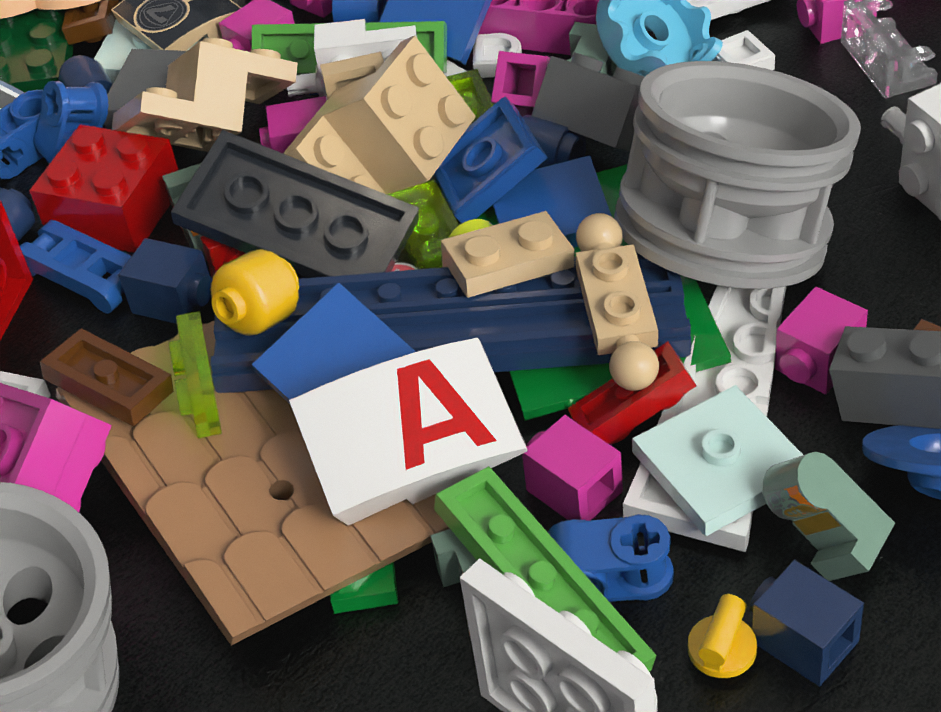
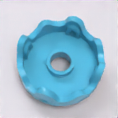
M599 0L597 4V31L606 52L619 68L642 76H646L651 71L669 64L688 61H712L723 46L722 40L709 36L711 13L705 6L696 7L686 0ZM647 31H653L657 40L652 38Z

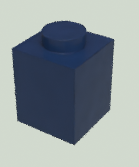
M145 238L118 274L133 314L189 326L201 307H204L211 298L212 278L209 275L202 250Z
M794 560L777 579L768 577L764 580L751 600L750 611L753 612L752 630L756 636L757 646L820 687L859 642L864 602Z

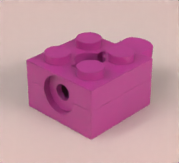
M0 383V482L14 483L42 490L61 499L79 512L81 497L93 469L100 463L104 455L105 441L112 425L53 399Z

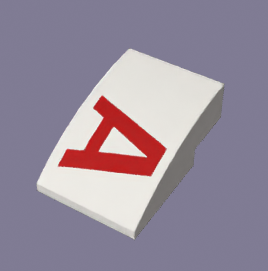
M478 338L453 342L398 357L352 373L289 400L334 517L348 526L405 499L415 504L488 466L493 468L528 451L481 341Z

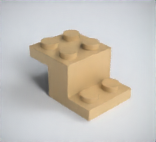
M414 35L401 41L375 73L336 89L283 154L390 195L429 181L476 116Z
M205 38L168 65L166 88H147L146 92L142 91L113 113L112 130L167 138L170 140L171 145L208 152L222 130L235 135L242 132L245 101L261 104L296 83L298 63L281 59V54L273 50L253 49L248 52L233 48V43L225 39Z

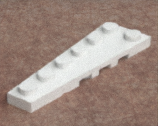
M717 285L708 307L731 354V363L696 372V364L691 365L695 343L694 338L691 345V354L686 357L684 365L697 386L684 394L676 405L663 410L657 425L734 385H737L767 417L776 356V332L781 324L786 286L749 289ZM642 463L639 465L623 502V518L637 514L650 515L659 519L669 532L746 552L753 511L705 537Z

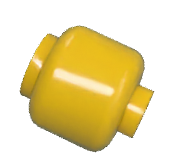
M264 249L248 252L222 265L213 275L210 288L212 308L217 318L233 331L246 336L260 334L286 320L296 310L299 299V279L294 268L284 258Z

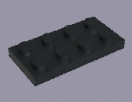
M222 130L175 204L171 214L173 224L244 253L259 249L274 252L289 262L296 274L306 278L391 272L419 221L420 208Z

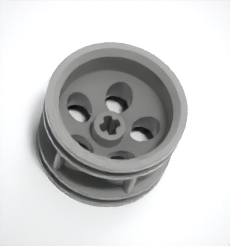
M688 61L662 66L647 74L643 78L639 89V105L635 110L633 119L635 131L627 170L621 180L620 197L614 214V219L621 227L623 240L628 245L634 244L635 251L660 267L688 278L715 285L749 289L778 288L803 282L815 275L824 263L827 243L831 238L834 226L833 216L827 207L831 188L834 183L844 178L849 172L853 160V150L857 145L860 135V121L852 109L828 91L807 81L781 72L751 65L720 61Z
M0 482V712H112L119 687V663L116 635L111 621L112 595L109 566L103 544L91 524L66 502L42 490L14 483ZM34 598L48 603L43 613L27 624L17 625L7 618L10 608L23 599Z

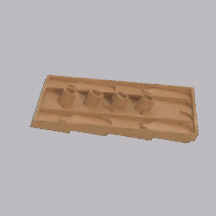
M214 321L208 324L189 327L177 334L175 338L159 345L148 346L131 352V354L170 373L174 389L173 393L134 427L60 387L56 388V397L60 403L112 425L105 441L106 447L101 459L102 463L228 642L233 645L432 542L430 535L450 528L434 510L436 494L415 504L405 499L349 526L334 517L291 405L274 389L234 393H217L215 391L210 365L211 356H214L215 350Z

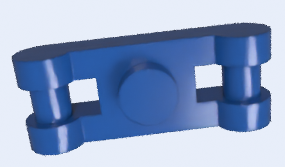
M50 220L38 230L39 237L32 243L24 242L20 245L32 276L39 274L90 299L104 313H111L121 304V295L124 293L118 274L132 256L55 220ZM106 272L112 274L107 279L102 278Z

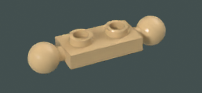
M604 213L591 214L581 221L576 232L577 244L582 251L576 252V271L597 354L613 353L610 358L609 369L613 380L620 387L632 391L642 390L653 383L659 371L658 357L652 349L653 347H658V327L634 244L620 246L622 243V230L619 223L613 217Z

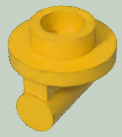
M732 594L722 595L714 615L700 620L689 634V657L696 668L709 676L716 678L738 676L747 671L756 658V636L750 626L742 621L747 605L738 596Z

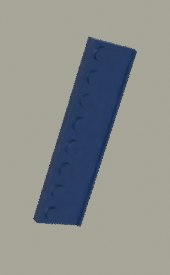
M636 252L658 327V347L668 341L680 358L688 357L691 354V324L689 318L687 319L681 276L660 267ZM574 257L573 268L564 269L469 298L466 297L448 267L299 279V299L296 310L286 320L260 334L246 336L237 333L221 322L215 315L213 331L215 350L214 356H211L210 365L213 384L217 393L273 390L254 371L252 364L338 283L345 287L416 352L453 342L478 338L494 372L610 363L613 353L597 354L576 271V257Z

